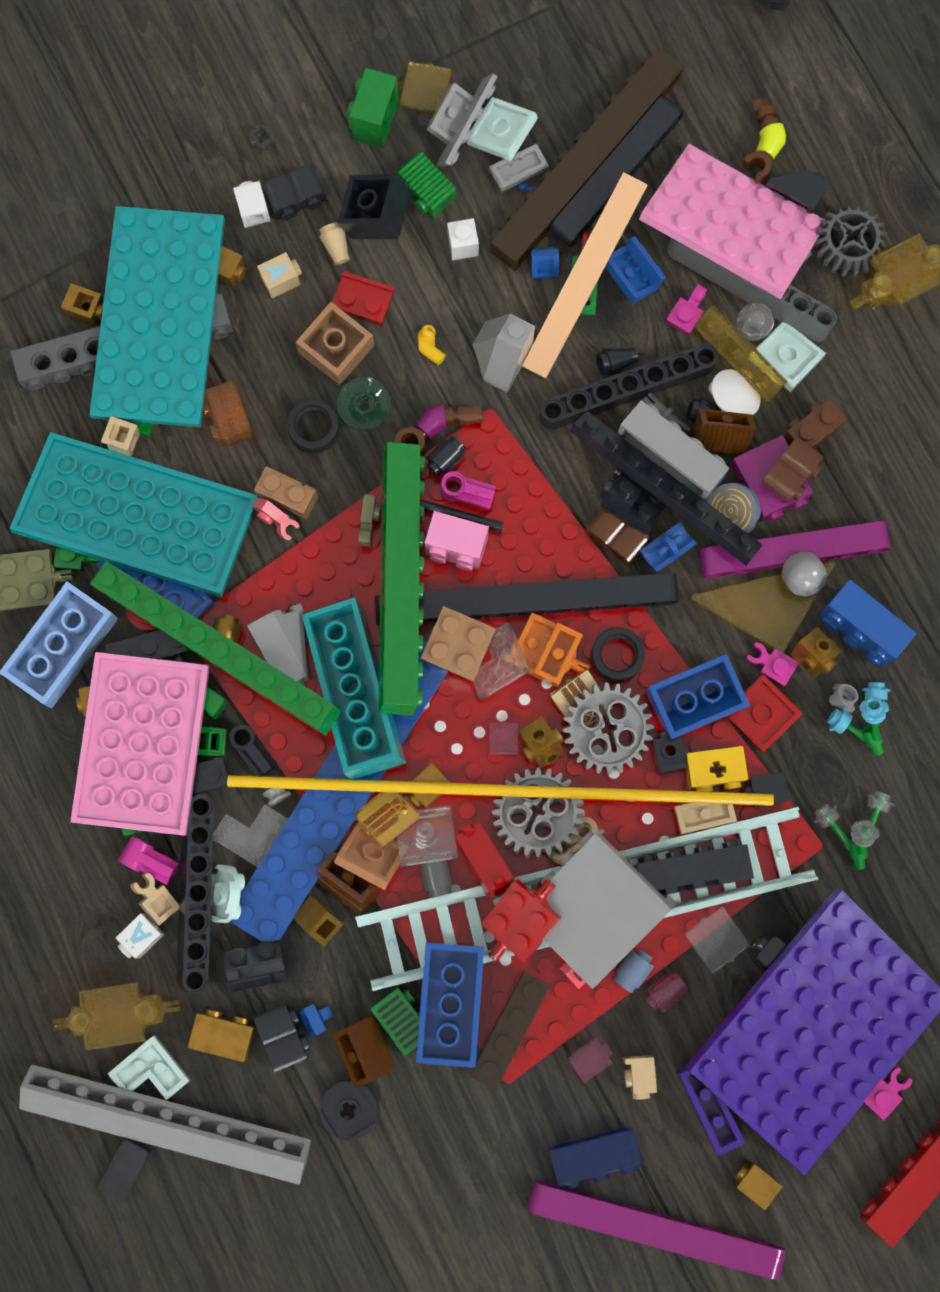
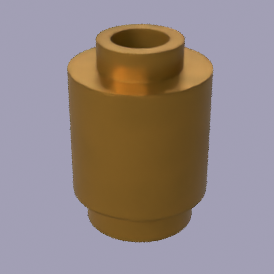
M223 614L222 618H215L212 628L237 643L242 626L238 624V618Z

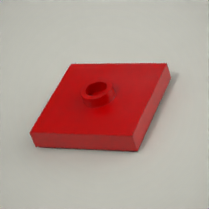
M762 674L744 692L750 706L730 714L726 718L763 753L803 713Z

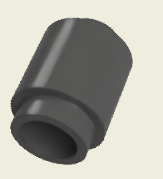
M440 855L424 858V864L419 865L424 889L425 892H428L429 898L452 893L450 886H453L447 859L441 860Z

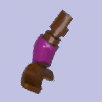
M444 404L433 406L425 411L415 427H406L400 430L395 436V443H416L420 445V456H425L427 450L425 440H431L441 431L447 430V427H453L455 423H460V426L483 423L481 404L458 406V409H453V406L445 407Z

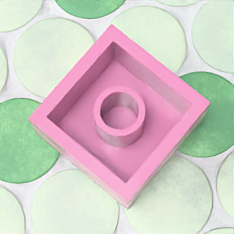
M434 511L425 540L426 555H429V559L437 563L445 564L446 561L457 563L456 567L465 571H472L473 568L479 570L488 540L489 526Z

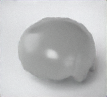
M799 552L791 555L783 565L782 579L789 590L795 595L808 597L816 594L824 587L827 581L826 568L820 559L811 552Z

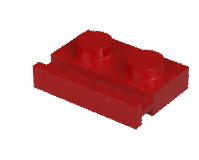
M343 271L341 282H339L332 303L348 316L383 326L395 288Z

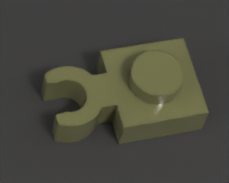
M364 494L358 539L361 546L370 547L374 521H379L381 505L376 504V497L373 495Z

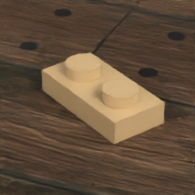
M688 803L674 807L680 835L737 822L733 804Z

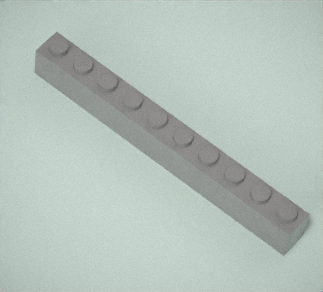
M32 1064L20 1086L19 1109L276 1179L300 1185L311 1144L310 1139Z

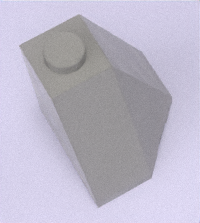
M512 314L485 321L472 344L484 382L508 393L533 345L534 325Z
M301 604L291 606V612L289 613L277 610L247 625L267 663L303 686H306L305 682L309 680L307 633L302 614H305Z

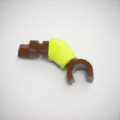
M760 98L751 101L758 122L761 123L760 141L756 152L745 157L743 168L747 170L753 166L762 168L763 170L756 174L755 183L765 186L771 177V161L774 160L785 145L786 133L783 124L779 123L778 118H776L777 114L774 105H769L767 99Z

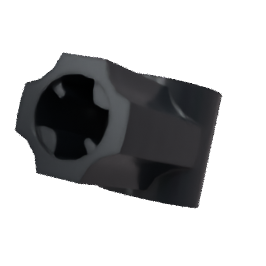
M238 725L231 730L229 739L232 746L256 776H264L278 765L249 726ZM240 731H247L251 736L250 742L244 746L238 745L235 741V737Z

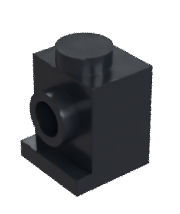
M661 732L657 734V739L651 741L658 775L686 770L689 767L681 736L671 740L667 732ZM667 746H672L675 749L673 756H668L665 753Z

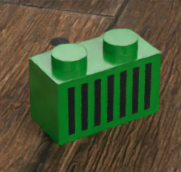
M398 987L372 1007L371 1011L403 1055L406 1056L418 1045L420 1015L413 1006L417 1002L408 989L402 991Z

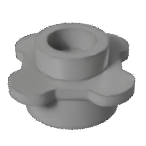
M835 684L833 686L834 693L829 697V702L840 709L847 708L846 712L852 713L855 710L854 703L859 699L858 692L849 684Z

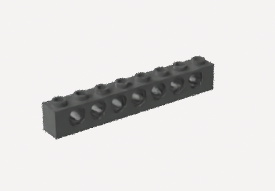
M222 293L216 294L211 337L215 340L228 336V333L234 332ZM100 327L10 351L18 382L24 389L38 390L47 383H63L76 375L88 376L94 374L97 355H92V351L98 347ZM69 355H77L76 359L73 362H65L66 358ZM43 362H50V366L47 369L39 370Z

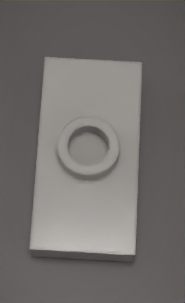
M537 144L516 153L511 161L503 159L489 166V171L501 192L549 169V165Z

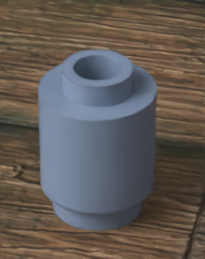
M640 948L636 952L631 950L616 969L617 975L613 980L632 993L635 988H640L654 968L650 963L653 958Z

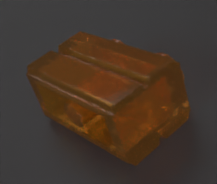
M234 381L205 390L203 411L206 417H212L214 425L209 426L214 441L220 440L222 446L226 448L238 442L252 439L254 436Z

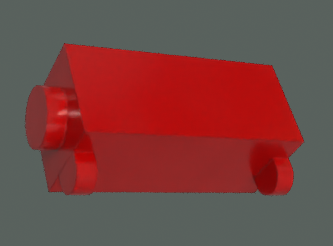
M480 822L474 826L470 824L463 827L455 835L457 848L491 902L504 895L514 882V877Z

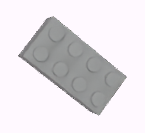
M642 400L621 423L617 432L623 439L643 452L644 455L664 468L670 475L685 484L705 501L714 489L719 486L729 469L720 456L709 453L704 449L703 444L699 440L688 437L682 432L681 427L677 423L666 420L660 415L655 406L646 404Z

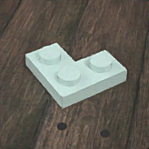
M156 1035L152 1036L108 1073L119 1088L128 1091H134L149 1078L166 1100L190 1081V1078Z

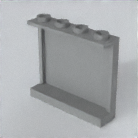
M600 829L595 834L592 831L588 832L579 842L582 848L576 854L570 851L560 861L563 867L556 874L551 871L540 882L543 884L545 879L551 881L550 884L554 883L555 888L546 900L550 907L562 917L545 938V941L592 989L677 904L669 895L664 898L602 836L605 832L603 829Z

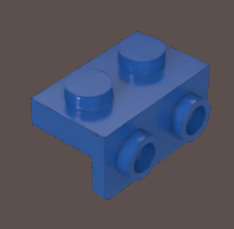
M635 236L631 237L624 247L614 251L605 266L606 270L632 304L656 292L665 280L660 267L655 264L646 252L645 247Z

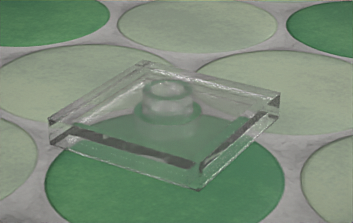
M450 805L414 810L420 817L397 835L401 867L458 858ZM408 811L400 812L399 814L404 818ZM401 815L395 816V824L402 819Z

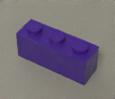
M683 1067L677 1070L676 1073L713 1151L720 1156L744 1144L745 1142L728 1106L688 1069Z

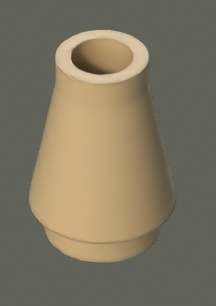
M338 222L322 227L319 238L332 257L334 264L340 265L348 262L350 258L345 231L337 224Z

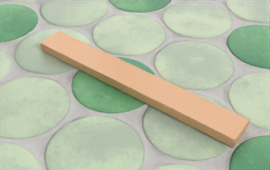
M623 172L522 364L523 368L544 379L549 375L647 188L646 183Z

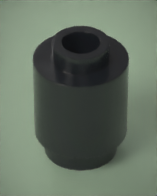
M450 436L448 439H444L426 457L429 462L426 466L437 477L440 474L444 476L464 459L463 455L467 450L458 439Z

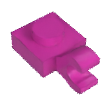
M698 284L688 301L680 297L666 319V323L689 336L704 312L698 306L705 297L707 289Z

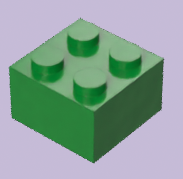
M365 68L363 77H358L355 93H357L355 102L350 101L348 106L349 129L352 130L354 141L383 149L399 102L397 76Z

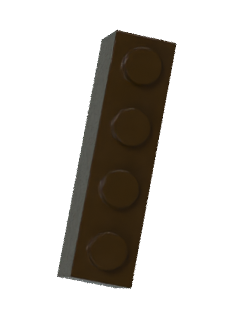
M523 971L476 1061L475 1068H472L470 1072L471 1078L496 1091L551 985Z

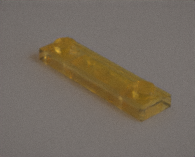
M715 306L709 307L694 326L710 344L716 347L718 352L766 402L772 401L788 382Z

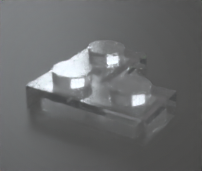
M508 623L496 628L488 646L492 659L479 667L474 681H472L477 695L482 699L529 672L513 628Z
M264 805L249 828L228 814H225L213 833V840L258 867L288 818L269 806Z

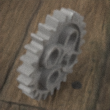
M604 683L600 691L599 687L593 684V693L590 694L586 689H583V699L573 697L577 704L576 707H566L572 714L571 717L565 716L562 718L564 721L569 722L568 727L561 729V731L570 735L564 739V743L573 744L568 753L578 752L579 754L575 761L579 763L585 759L584 768L587 770L595 764L596 773H600L602 768L605 767L607 774L610 775L614 766L618 772L622 773L624 763L633 768L631 760L633 757L642 760L641 755L638 753L640 749L644 751L649 750L643 743L644 740H653V737L646 734V730L654 728L653 725L646 724V720L651 718L652 714H643L642 711L647 707V703L637 704L640 698L639 694L629 697L631 688L627 687L621 693L620 684H615L613 689L610 690L609 684ZM615 703H620L623 706L624 712L621 717L614 719L610 714L611 706ZM600 704L604 706L607 723L614 725V728L610 730L611 737L616 746V752L614 753L611 750L608 734L601 732V728L605 727V723L599 711ZM589 711H593L597 716L596 723L591 727H587L583 722L584 715ZM623 730L630 731L632 739L627 745H621L618 740V736ZM597 738H601L605 742V748L599 754H595L591 749L592 742Z
M537 767L535 775H531L529 770L525 769L524 778L515 773L516 782L514 784L508 780L505 781L506 785L572 786L570 779L562 783V773L557 774L554 778L552 777L551 769H548L546 774L542 775L539 767ZM500 796L502 800L496 799L493 801L494 805L500 808L492 811L493 817L499 819L493 822L495 829H501L497 833L499 839L508 837L504 843L506 848L515 844L514 853L517 855L523 849L526 859L531 856L532 852H535L537 860L541 859L542 852H546L547 856L551 859L552 850L554 849L563 854L561 845L565 844L572 847L570 836L579 838V832L575 827L582 828L584 826L583 821L578 819L585 816V811L578 808L584 804L583 799L548 798L545 802V798L539 797L535 800H530L527 797ZM556 803L566 806L561 813H553L551 807ZM542 808L544 815H538L535 819L533 812H539ZM517 814L527 816L526 820L521 824L512 822V818ZM531 824H533L531 832L528 835H525V831H527ZM542 827L551 829L549 836L544 838L538 837L536 833Z

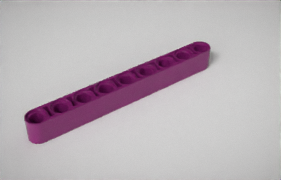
M534 1181L527 1211L535 1215L762 1277L780 1280L786 1249L777 1245L541 1181Z

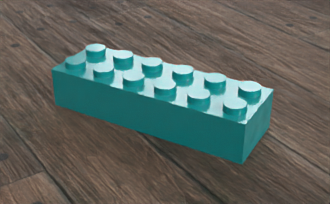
M354 597L302 614L323 697L341 711V714L332 726V731L343 773L351 780H355L405 764L406 761L393 714L378 713L379 663L363 606Z

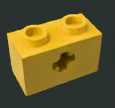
M743 746L685 754L689 766L686 769L688 789H696L699 792H712L713 786L724 785L725 790L741 788V783L748 780ZM713 764H716L717 768H722V773L718 775L720 778H716L715 773H710V769L714 767Z

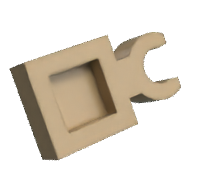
M144 873L142 876L146 880V886L142 889L136 882L130 884L131 889L136 894L143 895L144 899L138 904L155 926H159L179 909V905L164 885L155 888L153 876L149 873Z

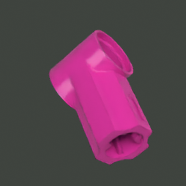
M455 471L445 474L440 485V493L445 500L451 502L459 501L487 510L490 509L496 489L494 485L464 477L461 473ZM455 481L459 484L460 490L451 492L446 488V483Z
M131 836L118 860L123 865L139 873L142 871L151 874L153 878L166 885L173 879L180 864L170 857L155 851L153 846L134 836Z

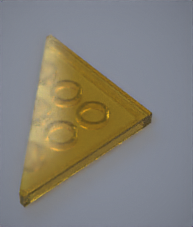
M830 561L823 564L827 571L826 577L829 576L836 564L835 562ZM782 574L694 594L690 600L770 648H776L783 653L819 591L808 597L795 595L786 586L782 579Z

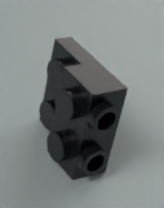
M618 468L612 477L616 481L614 482L610 479L601 492L605 497L600 506L647 535L667 505Z

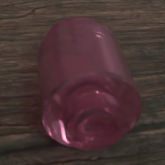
M673 972L671 975L667 973L646 989L648 995L645 997V1000L654 1012L659 1009L664 1013L685 997L684 993L689 989L676 972Z

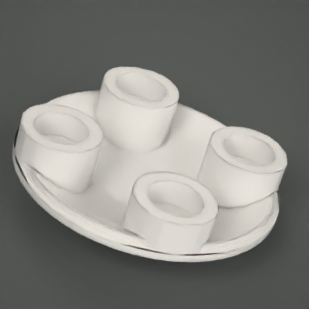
M732 369L723 370L714 377L709 385V392L721 411L754 415L759 409V390L751 378L740 371Z

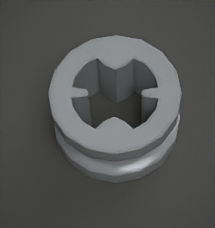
M270 788L263 793V796L269 799L268 805L271 807L290 797L291 793L285 789Z

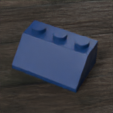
M727 654L649 686L645 691L656 717L671 740L750 706Z

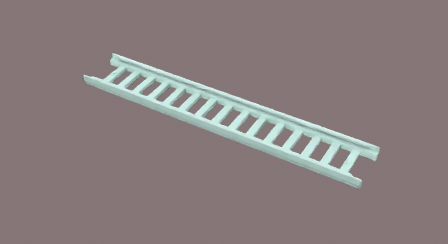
M799 807L619 851L626 860H629L631 865L638 864L637 858L655 853L658 860L666 859L665 853H668V850L684 847L686 855L695 854L694 848H696V843L711 840L713 850L723 849V837L736 833L739 835L741 845H748L754 879H751L752 885L736 888L735 882L723 884L725 892L709 895L707 887L695 889L697 899L681 902L679 892L667 894L677 904L664 918L818 880L814 870L791 875L777 824L799 818ZM764 826L766 827L779 878L765 882L750 832L752 829ZM563 866L515 877L514 880L519 879L531 889V884L541 882L551 871L556 874ZM478 886L355 917L358 927L381 922L393 975L371 980L372 991L423 978L425 945L427 941L420 912L434 908L437 910L444 943L457 944L447 905L464 901L474 945L484 946L483 963L494 961L492 960L493 957L490 958L488 955L491 950H487L475 898L486 896L482 887ZM502 896L493 900L494 906L498 903ZM408 915L421 968L404 972L392 919ZM544 940L538 949L550 947V945ZM506 950L500 959L514 956L515 954Z

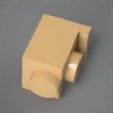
M110 416L101 442L107 444L111 451L132 457L140 435L138 426Z
M652 1055L623 1057V1063L629 1065V1069L624 1070L626 1087H631L633 1099L650 1098V1093H657L654 1057Z

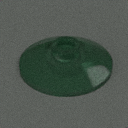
M359 377L350 380L341 388L337 397L339 416L345 424L356 430H371L380 426L387 419L391 410V398L387 388L378 380L370 377ZM362 403L370 405L369 409L365 411L359 407Z

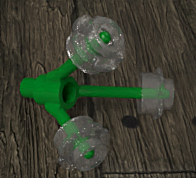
M875 791L874 795H867L869 800L866 806L874 809L870 821H856L852 824L851 840L847 838L835 822L841 816L836 810V805L830 807L827 803L814 812L816 815L814 823H818L822 829L829 825L844 843L847 851H850V858L853 859V866L856 870L865 868L867 847L871 846L875 839L879 837V829L875 828L879 813L888 814L890 807H894V804L890 802L891 796L885 793Z

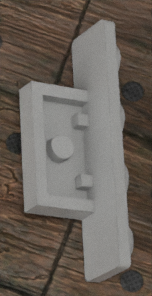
M494 73L482 79L474 96L470 95L456 83H452L447 89L426 130L447 144L436 164L437 168L442 169L452 166L459 157L457 150L461 143L464 144L472 132L469 129L473 121H477L484 110L481 107L483 102L495 90L496 86L493 84L497 76Z

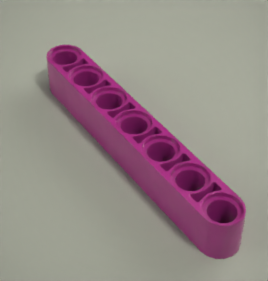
M877 521L758 539L757 541L763 546L747 566L719 545L699 550L703 577L711 579L783 568L788 558L799 552H811L821 562L881 553L890 550L891 546L886 522Z

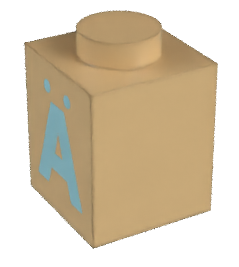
M283 253L257 266L260 277L271 298L301 285L298 275L302 274L300 267L295 259L290 260L287 253Z

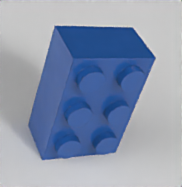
M851 580L846 582L834 594L818 614L822 618L821 622L832 631L836 629L844 636L843 640L848 645L861 649L866 653L865 658L875 666L880 665L884 667L897 659L917 634Z

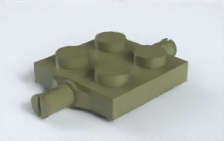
M50 549L0 555V611L49 606L56 596L57 582L73 581L74 576L71 575L73 570L56 571L52 564Z

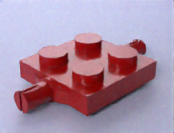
M519 879L514 880L481 924L498 941L491 952L488 953L490 958L493 957L492 960L498 962L506 950L515 954L523 963L531 958L562 918L550 907L546 900L555 888L554 883L550 884L551 881L545 879L541 887L535 891L529 889Z

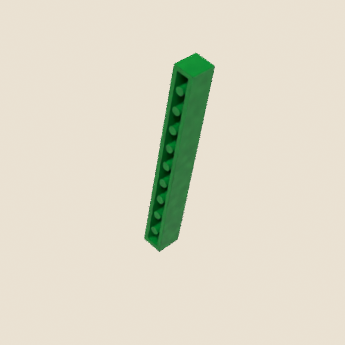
M387 442L383 453L378 713L413 716L417 707L422 705L423 691L418 689V679H421L423 674V663L418 662V652H422L423 635H419V626L423 622V609L419 608V599L423 597L424 585L423 582H419V573L423 572L424 558L419 556V548L423 547L424 531L419 530L420 522H423L424 506L420 505V497H423L424 481L420 480V472L424 470L425 459L424 456H420V445Z
M105 561L90 585L111 600L326 736L341 714V711L334 704L109 562Z

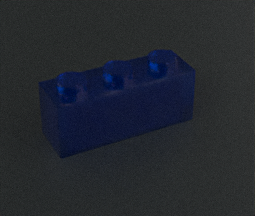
M632 1126L548 1147L558 1186L564 1185L565 1189L582 1185L581 1180L592 1178L593 1182L605 1180L610 1177L609 1173L619 1170L621 1174L632 1173L638 1170V1165L643 1164L635 1129Z

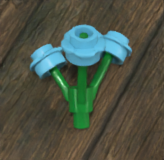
M870 682L868 683V688L862 689L865 692V700L867 701H863L860 704V711L864 720L871 725L862 730L851 725L850 722L853 716L846 712L847 708L835 709L829 716L827 723L830 724V731H836L841 734L847 729L854 733L862 741H865L867 747L871 748L874 756H879L884 753L879 723L885 719L886 712L889 711V706L885 701L888 700L890 689L885 688V683Z

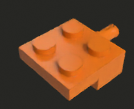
M531 613L507 663L557 688L563 676L570 668L583 674L590 667V665L576 659V649L583 634L560 623L555 624L535 613Z

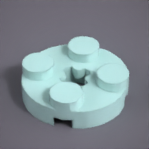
M217 865L215 869H218L217 873L212 874L211 906L213 914L210 915V919L217 923H228L232 919L237 920L240 917V892L244 888L245 878L243 874L237 873L234 866Z

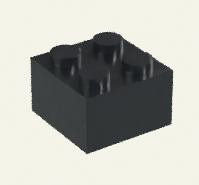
M397 174L350 175L337 224L352 239H399L411 190Z

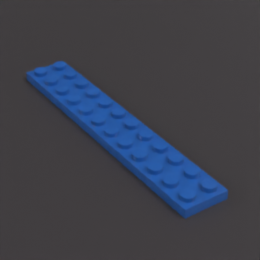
M423 640L422 652H418V662L423 663L422 678L418 679V689L423 691L422 705L417 707L413 716L393 714L401 747L449 672L444 668L421 659L428 643ZM336 744L315 778L350 779L343 773ZM387 769L355 780H381ZM307 789L242 891L239 901L241 905L240 917L237 920L232 919L230 922L262 942L281 940L293 921V917L315 886L318 879L317 869L334 850L338 849L373 792Z

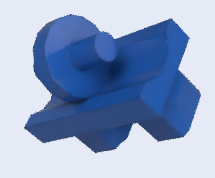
M679 522L640 550V554L657 574L693 548L697 543Z

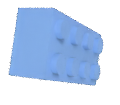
M66 582L0 670V674L52 709L118 618L69 582Z

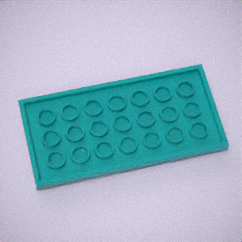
M115 207L90 407L91 418L109 420L110 416L129 422L201 428L225 224L224 215Z
M50 432L9 529L11 533L222 597L255 511L252 505L258 495Z

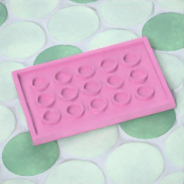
M688 144L639 218L644 223L779 299L784 295L818 239L819 235L816 234V230L824 229L819 225L820 220L825 219L814 213H807L808 210L792 201L784 200V196L769 188H765L766 186L760 183H755V180L691 144Z
M95 652L71 815L72 823L187 836L209 665Z

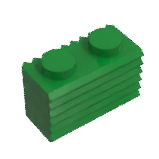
M421 151L397 171L400 179L410 188L411 195L416 200L415 205L423 214L428 212L434 218L457 198L456 187Z

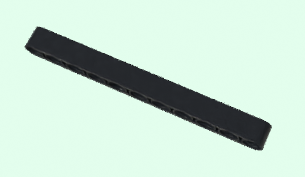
M674 573L423 591V597L419 599V608L423 609L422 623L437 622L443 606L472 619L528 616L531 613L542 615L664 606L679 603L677 575ZM380 595L374 597L376 625L380 626Z

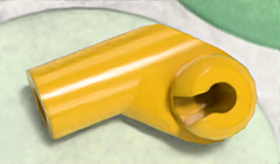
M425 325L418 332V349L421 354L439 366L445 359L446 354L435 347V328L431 325Z

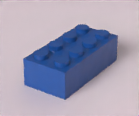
M426 942L416 1063L475 1068L484 946Z

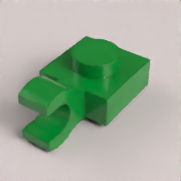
M56 546L53 567L63 570L83 571L84 563L96 565L101 560Z

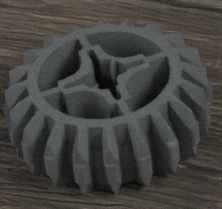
M846 204L843 210L837 206L832 213L827 212L824 216L825 220H820L819 225L824 229L816 230V234L819 237L814 244V248L820 249L817 253V258L825 257L823 267L831 264L833 266L831 269L832 273L836 272L837 269H841L842 277L846 276L848 271L854 277L857 276L859 271L865 274L868 272L869 267L875 268L878 264L877 261L883 258V251L887 248V243L885 242L887 232L882 231L884 223H876L878 214L871 217L868 215L870 209L866 208L862 212L860 211L859 204L855 205L853 210H851L849 204ZM831 231L835 234L834 237L838 241L836 248L831 241ZM865 233L870 240V250L866 247L867 243L863 239Z

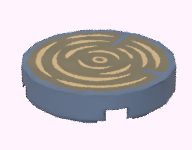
M740 483L723 484L714 489L708 497L707 502L712 507L731 519L733 523L745 532L750 533L754 529L761 511L760 502L755 492Z

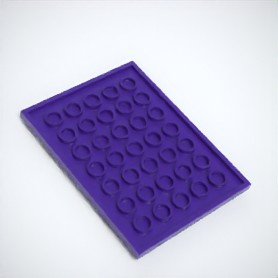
M836 888L685 1068L797 1170L805 1175L865 1103L866 1097H868L881 1079L884 1080L940 1012V987L842 890Z

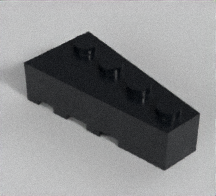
M739 840L722 843L723 849L711 850V845L694 848L695 854L683 855L682 850L665 853L666 859L656 861L654 855L637 858L638 864L632 865L661 895L754 879L748 845H739Z

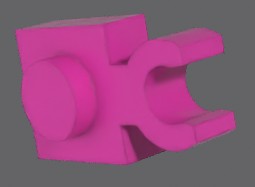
M756 642L753 648L759 651V658H754L748 654L745 658L746 661L752 665H762L761 675L764 674L771 681L781 687H785L799 663L776 648L771 654H768L765 646Z
M894 1067L889 1072L887 1082L881 1079L864 1100L865 1104L881 1120H885L903 1100L897 1094L898 1091L905 1090L912 1084L913 1080L908 1077L902 1083L897 1082L896 1076L901 1071L899 1067Z

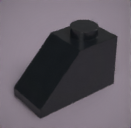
M806 169L772 177L767 182L765 188L784 196V200L792 201L807 209V213L812 214L824 196L830 182L820 173L811 172Z

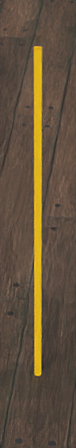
M228 775L227 779L228 787L771 806L774 804L773 794L236 775Z

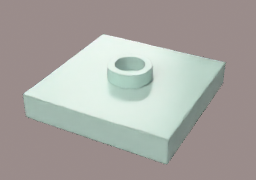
M492 97L471 129L472 132L466 142L469 146L511 161L538 117L533 111Z
M782 322L751 353L749 359L791 392L824 358L826 353L795 328Z

